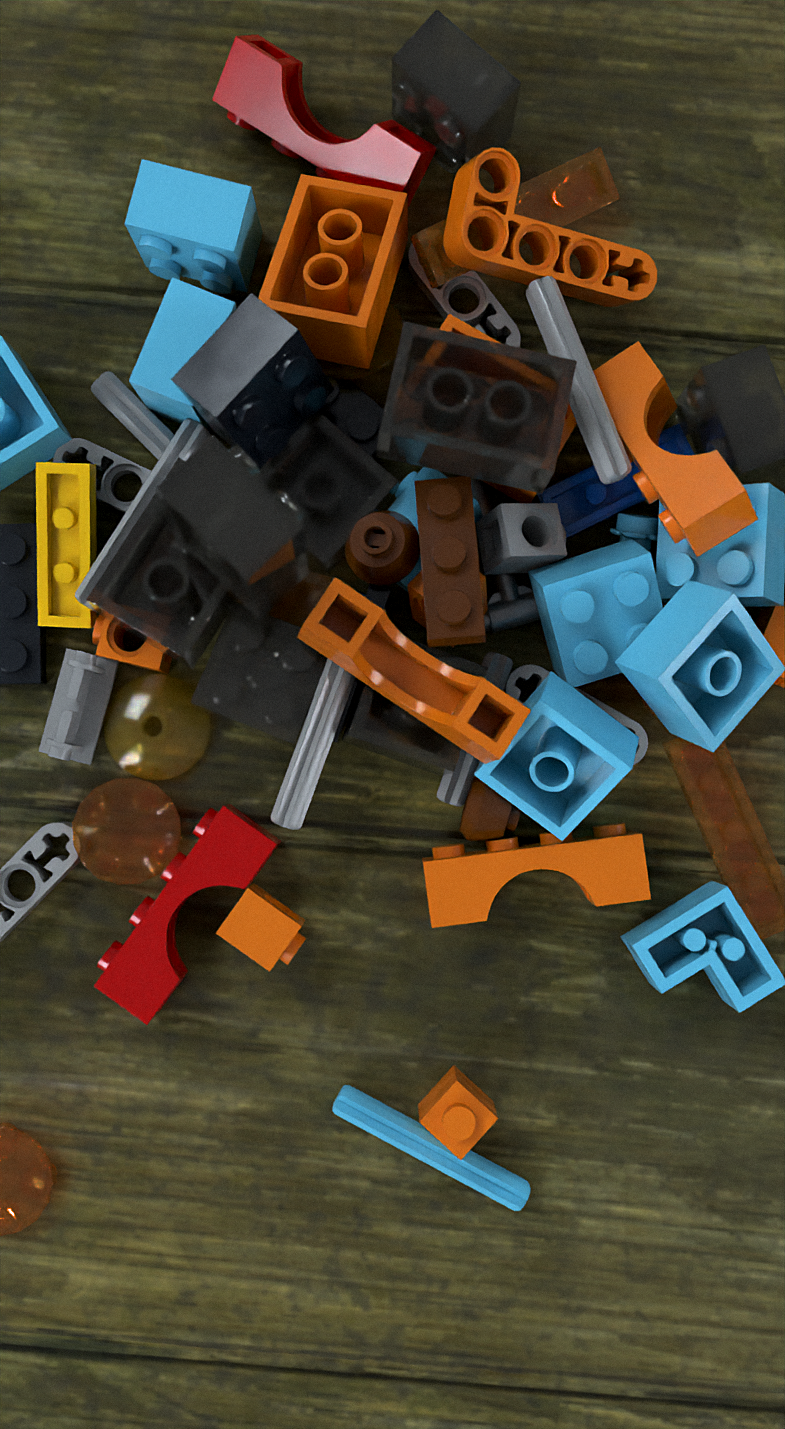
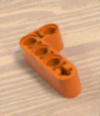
M492 147L466 162L457 171L443 236V246L446 255L454 264L525 285H529L535 279L552 276L556 280L562 295L606 307H617L648 297L654 290L657 283V268L649 254L635 248L514 214L520 185V168L517 160L510 152L503 148ZM480 168L488 171L494 181L493 193L486 191L479 180ZM469 225L477 227L482 234L483 247L481 251L475 249L468 239ZM521 239L531 246L533 252L531 265L526 263L521 257L519 251ZM571 254L575 255L580 262L581 273L579 278L571 271L569 265ZM619 271L618 276L612 275L605 278L607 274Z

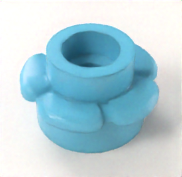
M618 513L616 528H610V533L620 536L619 542L632 539L645 549L650 550L652 540L657 541L658 518Z

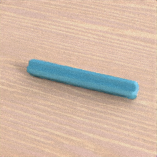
M344 1085L339 1091L333 1103L332 1111L335 1115L513 1211H520L526 1204L531 1191L527 1180L471 1150L460 1160L423 1125L350 1085Z

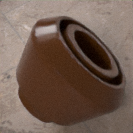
M389 510L371 512L360 518L353 525L347 536L345 545L347 562L352 571L367 583L373 585L394 584L408 576L415 568L420 556L419 534L412 522L400 513Z
M474 775L464 804L459 831L468 841L501 839L505 830L515 831L521 810Z

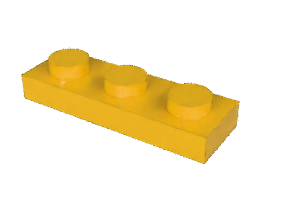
M36 462L38 626L93 628L97 619V612L78 602L75 598V592L97 559L96 464Z

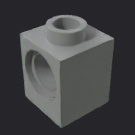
M557 503L499 504L475 523L484 575L528 573L530 570L555 563L567 556L566 531L561 524Z

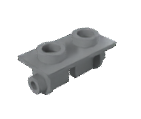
M66 649L39 752L47 753L50 757L66 761L73 760L88 765L92 764L119 662L78 650Z

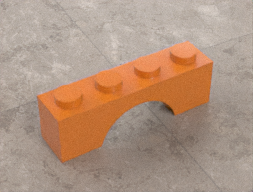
M639 341L593 371L630 463L634 462L639 469V472L634 474L632 478L649 505L659 499L665 508L663 512L658 514V517L675 544L685 539L698 557L758 520L746 489L717 450L699 455H678L659 447L662 429L669 417L677 409V405L663 374Z
M336 577L302 625L297 636L298 639L484 764L501 759L531 711L485 678L457 670L424 651L394 626L385 610Z
M625 822L593 826V836L572 838L571 832L563 841L548 831L539 833L540 843L519 845L518 836L486 840L487 850L465 852L464 843L432 847L433 857L422 858L431 927L437 928L487 921L491 904L499 890L515 876L538 869L554 870L570 876L582 889L588 901L596 907L650 900L651 894L643 835L636 831H626Z

